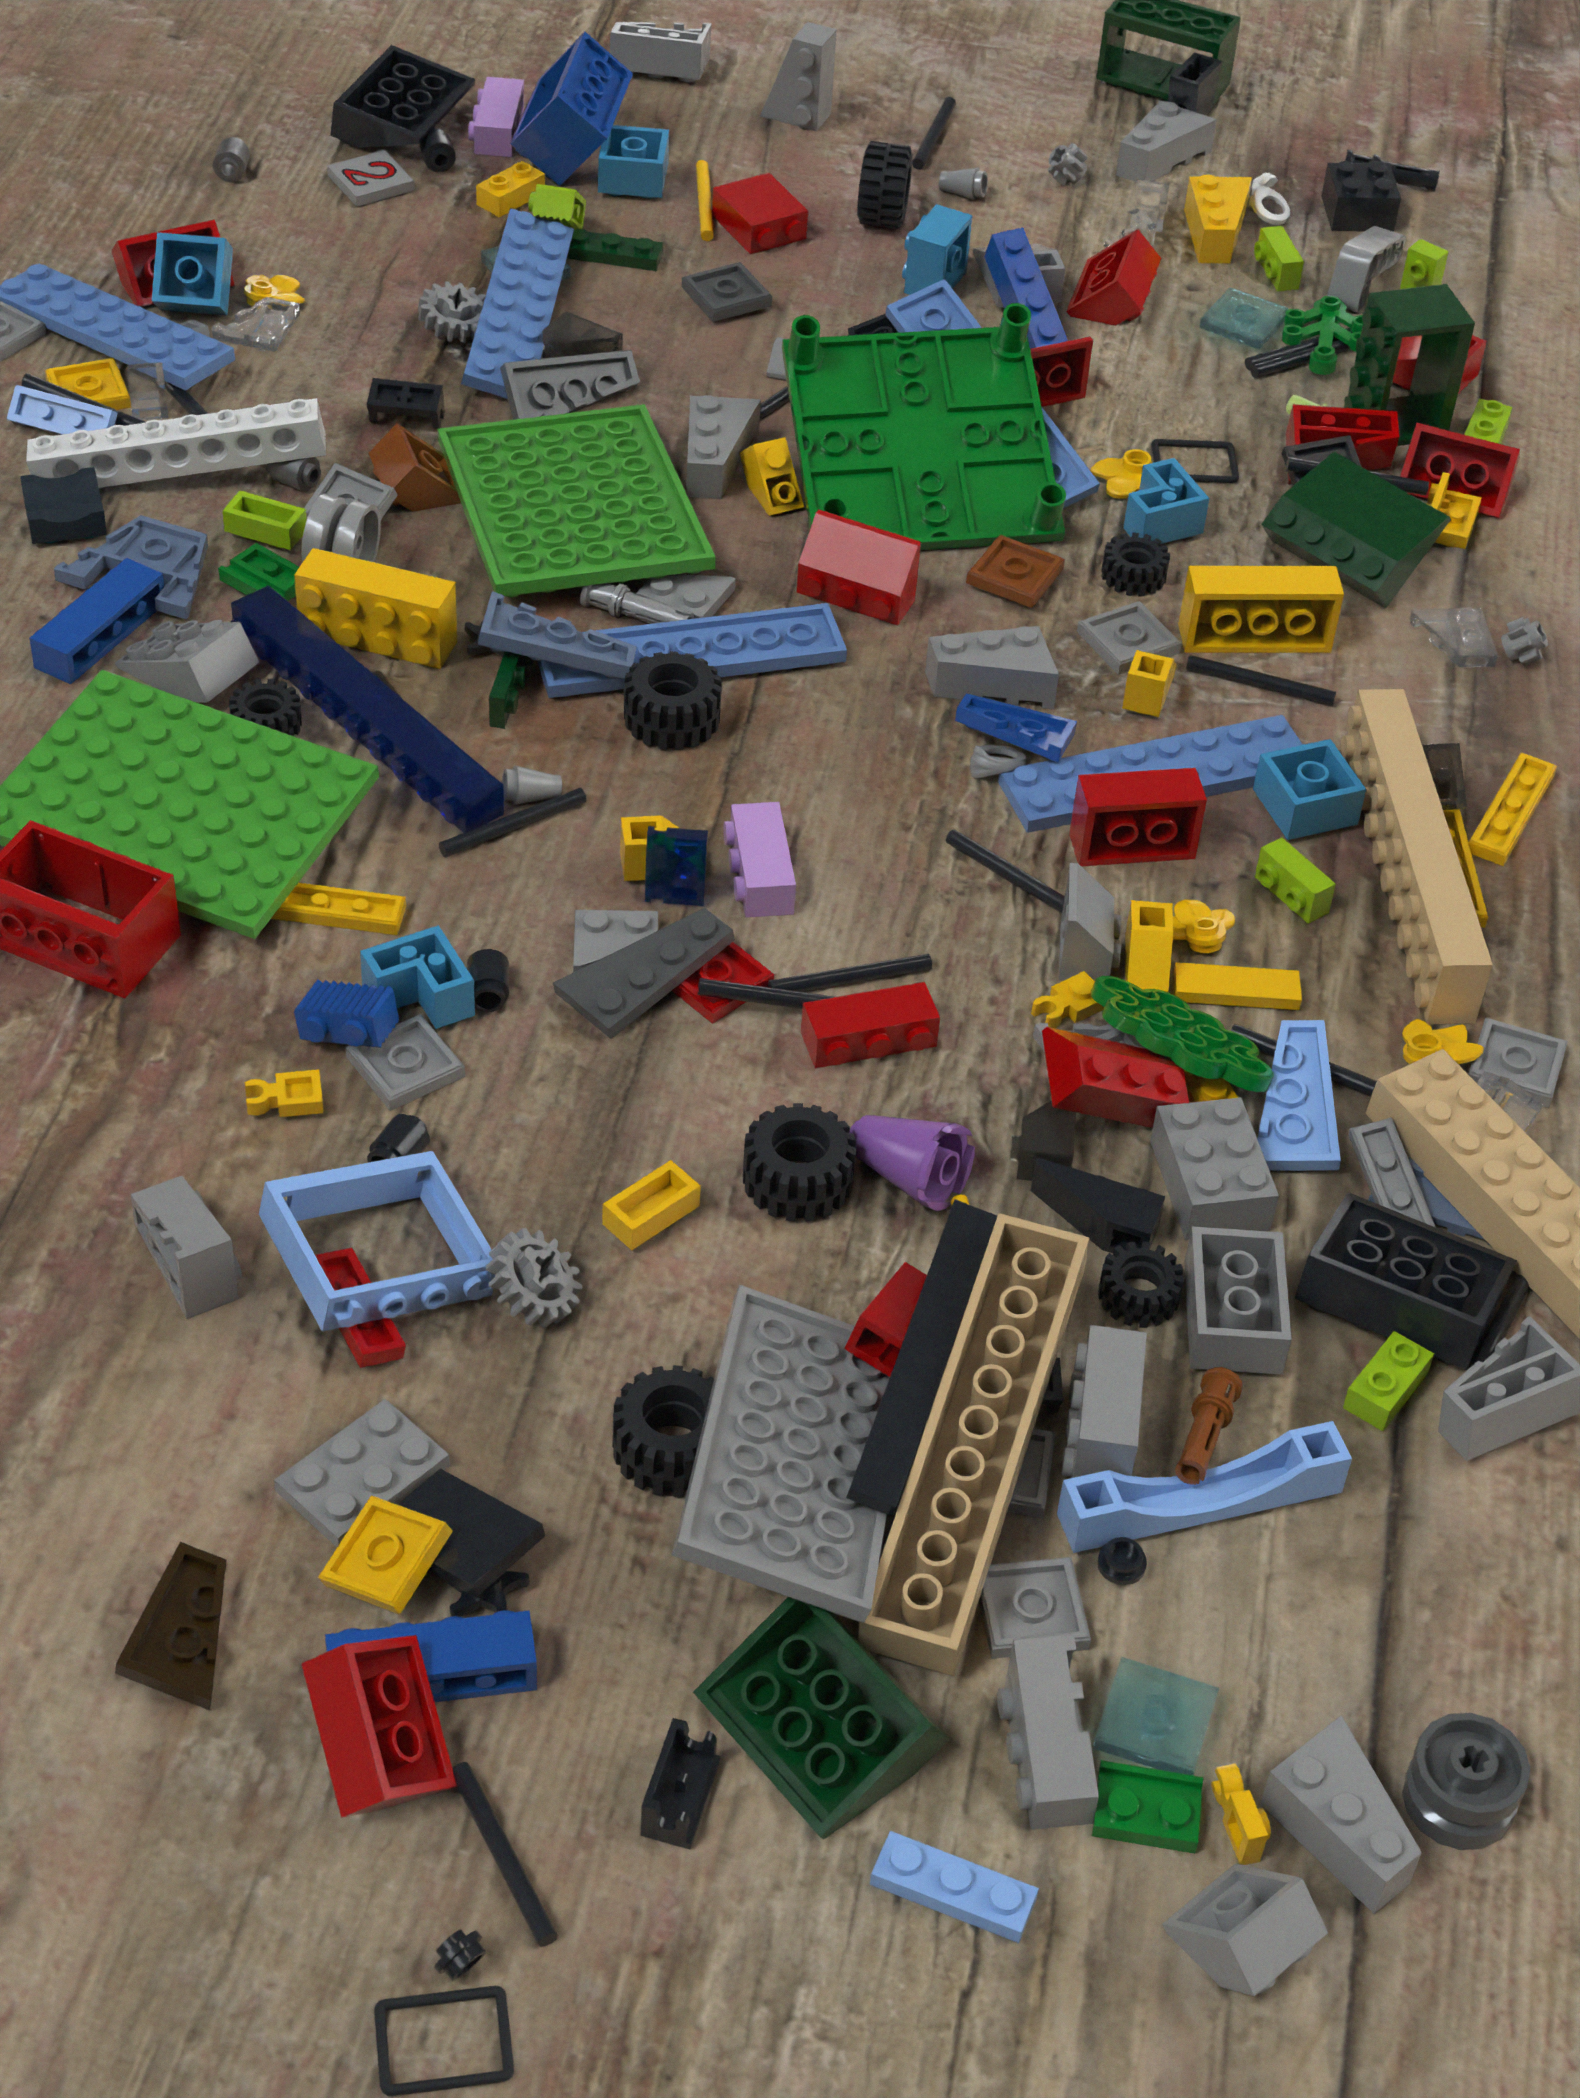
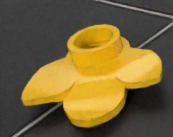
M252 275L245 280L244 295L246 296V303L250 306L271 308L274 302L286 305L305 302L302 296L295 293L300 287V282L293 277L276 275L270 279L264 275Z
M1132 449L1125 452L1121 459L1105 458L1091 467L1090 471L1094 476L1107 480L1106 493L1110 497L1127 499L1129 493L1139 491L1143 465L1153 462L1151 461L1150 454L1146 451Z
M1193 899L1181 900L1174 906L1173 940H1187L1190 948L1199 953L1218 951L1222 947V942L1226 939V931L1235 925L1234 914L1225 908L1211 911L1205 903Z
M1415 1019L1407 1024L1402 1031V1038L1406 1043L1403 1047V1058L1409 1064L1441 1049H1444L1458 1064L1474 1061L1484 1051V1047L1479 1044L1467 1043V1030L1463 1024L1432 1030V1027L1426 1022Z

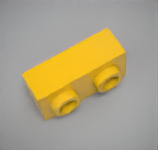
M523 161L516 163L476 185L477 205L500 218L509 213L510 208L517 209L528 203L530 193L536 191L537 184L545 185V173Z
M670 1160L604 1202L602 1207V1225L632 1251L700 1206L701 1185Z

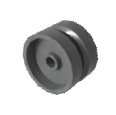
M1474 1713L1447 1714L1431 1722L1418 1739L1413 1759L1410 1761L1405 1775L1402 1796L1407 1814L1422 1833L1438 1844L1458 1850L1483 1849L1501 1840L1511 1827L1518 1811V1805L1521 1803L1528 1787L1531 1768L1525 1748L1510 1730L1491 1718Z

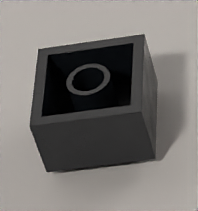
M1350 161L1327 164L1321 197L1331 231H1366L1373 226H1377L1394 232L1401 196L1391 165L1377 161L1370 164L1353 163Z

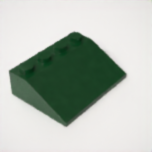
M1333 451L1281 496L1261 525L1272 542L1313 566H1336L1340 581L1382 607L1387 608L1451 519L1446 514Z
M787 1597L693 1691L697 1698L822 1839L827 1838L913 1777L950 1740L833 1612L791 1597Z

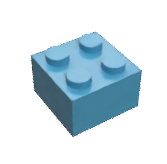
M613 125L607 140L600 148L598 158V193H608L612 196L633 195L645 199L662 198L668 168L669 130Z
M938 204L927 215H923L919 225L914 231L911 230L905 240L904 248L908 251L907 261L902 270V278L905 279V294L911 295L943 279L948 282L952 289L957 285L967 272L973 215Z
M157 232L152 302L160 310L228 316L233 247L226 238Z
M1331 739L1260 754L1253 786L1254 792L1287 840L1358 825L1366 793L1365 786Z

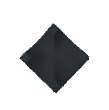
M95 467L82 468L76 473L60 478H44L33 474L20 476L32 544L54 543L77 538L88 539L94 536L107 535L104 509L99 493Z

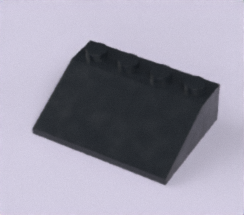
M391 45L333 103L330 136L358 148L419 144L475 85L476 79Z
M1348 1192L1309 1253L1294 1299L1308 1304L1317 1311L1331 1313L1350 1321L1358 1328L1372 1330L1388 1338L1395 1331L1434 1353V1357H1437L1441 1362L1447 1365H1456L1467 1370L1479 1348L1517 1260Z

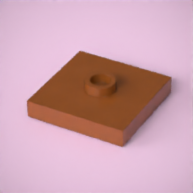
M999 535L969 570L966 584L1033 608L1064 569L1065 559Z

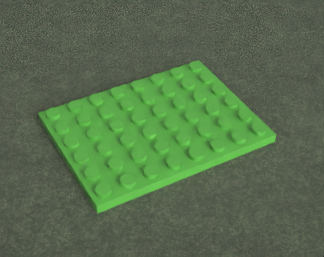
M645 404L438 428L439 445L494 592L505 597H516L527 593H549L558 589L583 588V586L612 582L625 583L635 579L662 578L666 575L681 573L696 574L704 570L715 569L716 556Z
M101 670L1 784L0 846L5 847L30 820L52 829L55 828L60 832L89 841L99 847L126 855L133 860L173 874L179 912L256 939L377 781L379 770L375 764Z

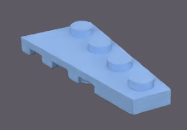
M1282 1020L1272 1065L1274 1077L1267 1089L1257 1138L1269 1171L1339 1170L1341 1158L1324 1020Z

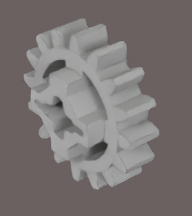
M448 281L445 282L444 287H440L435 283L432 285V290L424 289L423 296H420L418 319L425 322L424 328L426 330L434 328V336L436 337L445 334L448 341L459 337L462 343L466 342V337L468 336L474 339L486 295H476V288L474 287L466 290L463 283H458L454 287Z
M522 1228L516 1234L512 1231L508 1233L489 1252L493 1260L486 1265V1270L495 1275L488 1283L489 1287L501 1291L502 1294L498 1297L497 1301L499 1304L508 1301L512 1306L510 1309L512 1317L521 1312L524 1314L527 1325L533 1324L538 1319L542 1327H547L553 1321L555 1323L560 1322L572 1312L571 1309L579 1304L580 1300L576 1294L582 1290V1285L573 1280V1277L580 1272L579 1268L568 1265L567 1260L571 1254L569 1251L560 1253L557 1250L558 1240L555 1238L547 1243L544 1241L542 1231L538 1230L531 1236L527 1228Z

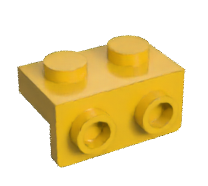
M1443 472L1439 484L1432 483L1426 503L1446 514L1451 519L1435 543L1443 544L1446 547L1466 549L1479 511L1481 497L1447 490L1450 474Z

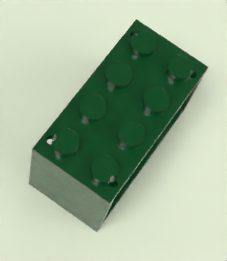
M1115 0L1105 11L1096 79L1105 81L1112 86L1133 89L1139 94L1161 97L1168 102L1170 76L1182 64L1125 49L1126 32L1128 30L1211 53L1212 58L1223 61L1214 99L1215 104L1230 85L1241 17L1181 0Z
M1447 284L1369 293L1365 312L1362 313L1363 326L1360 338L1356 341L1357 354L1354 367L1350 370V387L1348 396L1344 399V408L1397 411L1399 425L1397 446L1410 445L1416 423L1449 431L1475 326L1474 320ZM1422 335L1409 396L1389 399L1402 338Z

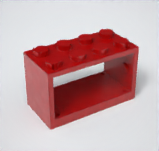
M32 820L0 851V949L126 999L181 936L173 874ZM45 889L123 921L120 924H116L39 894V892Z

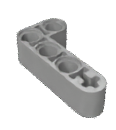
M1373 226L1346 242L1339 253L1327 296L1338 297L1345 303L1347 310L1359 313L1367 299L1372 279L1395 265L1400 259L1405 246L1406 236Z

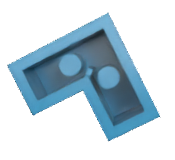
M1175 458L1143 465L1139 491L1131 492L1128 495L1123 528L1130 537H1132L1133 532L1139 533L1140 538H1144L1145 534L1151 536V541L1159 539L1162 541L1161 544L1203 534L1210 498Z
M439 925L360 951L362 986L364 983L369 987L374 984L377 988L380 985L384 988L389 985L394 991L397 1008L419 1001L435 1029L475 1016L474 979Z

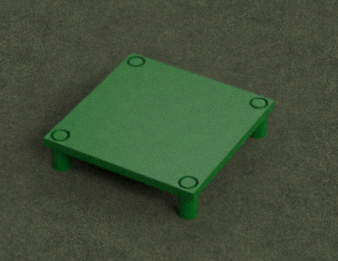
M1020 303L1009 304L1003 311L1000 326L987 328L819 337L820 323L816 318L809 315H801L794 319L790 339H783L782 354L809 528H811L815 513L820 509L920 541V550L990 546L999 535L1021 543L1064 540L1065 528L1062 511L1066 492L1055 481L1027 336L1031 312L1025 305Z

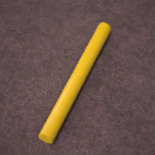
M699 160L696 163L700 233L702 240L711 241L714 237L709 168L705 160Z

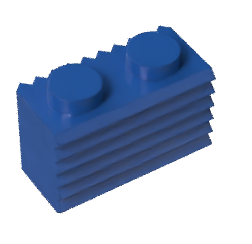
M317 979L294 1010L300 1039L315 1043L325 1042L381 1048L382 1043H385V1038H388L389 1033H392V1028H395V1024H398L399 1021L394 991L389 985L386 988L382 985L377 988L374 984L370 987L365 983L363 986L358 983L353 985L350 982L344 984L342 981L337 984L334 980L331 983L327 980L322 983Z

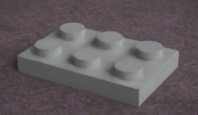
M384 1399L274 1479L275 1491L332 1544L338 1547L371 1495L398 1505L440 1468L442 1470L450 1466L449 1454L389 1401Z

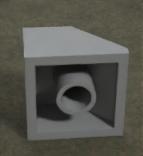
M1070 863L1060 924L1059 980H1066L1085 971L1095 981L1098 977L1110 976L1111 968H1119L1121 944L1114 943V939H1119L1121 915L1114 914V897L1078 863Z
M1237 1863L1162 1924L1166 1933L1220 1987L1251 1996L1271 1988L1277 1976L1294 1962L1307 1957L1312 1951V1946L1328 1934L1303 1878Z

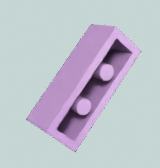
M497 77L486 78L484 89L478 90L477 105H474L473 121L469 123L468 136L469 141H474V154L512 157L514 147L511 145V141L524 111V80Z
M779 802L731 804L730 821H724L723 831L725 845H732V849H729L730 873H737L738 876L734 877L735 900L742 901L745 917L794 915L796 882Z

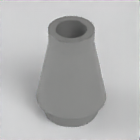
M979 167L949 172L942 171L940 174V191H948L973 200H977L978 197H985L988 175L986 171H980Z
M514 765L513 769H504L501 784L502 798L504 801H512L513 805L560 796L562 792L561 775H552Z

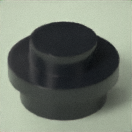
M1118 1537L1110 1540L1101 1548L1097 1559V1566L1102 1576L1108 1581L1118 1585H1130L1138 1582L1144 1576L1147 1559L1141 1546L1136 1541L1126 1537Z
M462 1929L456 1931L437 1948L436 1952L441 1958L434 1968L439 1974L446 1972L452 1981L460 1978L486 1954V1950L479 1943L482 1936L477 1930L468 1935Z

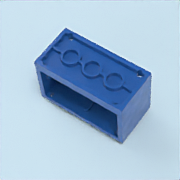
M584 31L538 79L511 141V145L516 148L522 157L529 159L545 173L547 178L552 179L560 186L607 140L633 73Z

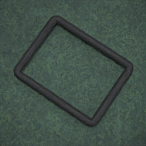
M1154 439L1151 443L1154 462L1161 461L1159 446L1227 448L1232 476L1189 475L1195 482L1236 483L1239 480L1235 449L1231 442Z
M487 1986L380 2000L375 2005L374 2016L380 2089L385 2095L396 2096L499 2083L512 2078L514 2062L507 1996L502 1987ZM496 1997L503 2070L391 2084L385 2010Z

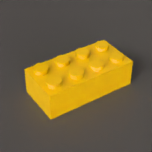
M316 548L311 549L294 574L299 635L438 669L442 668L457 643L456 582Z
M1188 566L1178 622L1184 652L1331 653L1344 597L1337 567Z

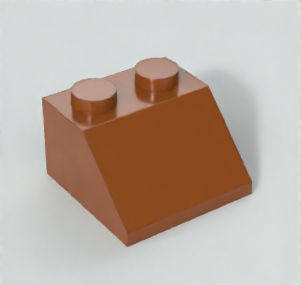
M396 423L368 453L374 465L373 473L381 483L393 487L397 493V497L392 503L393 505L398 506L401 504L415 512L461 504L443 453Z

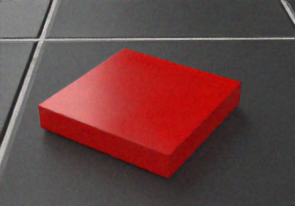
M732 942L675 987L672 992L713 1024L746 1003V1001L697 995L699 978L768 987V981L774 980L775 974Z

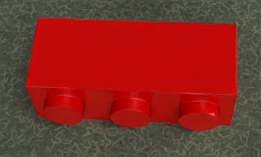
M925 982L805 1002L802 1007L801 1035L814 1067L821 1068L937 1047L940 1015Z

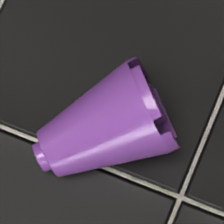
M865 1115L859 1121H856L849 1133L855 1136L856 1158L921 1205L935 1211L946 1209L951 1205V1203L945 1200L952 1192L961 1193L972 1170L975 1149L974 1146L967 1143V1136H972L971 1131L956 1123Z

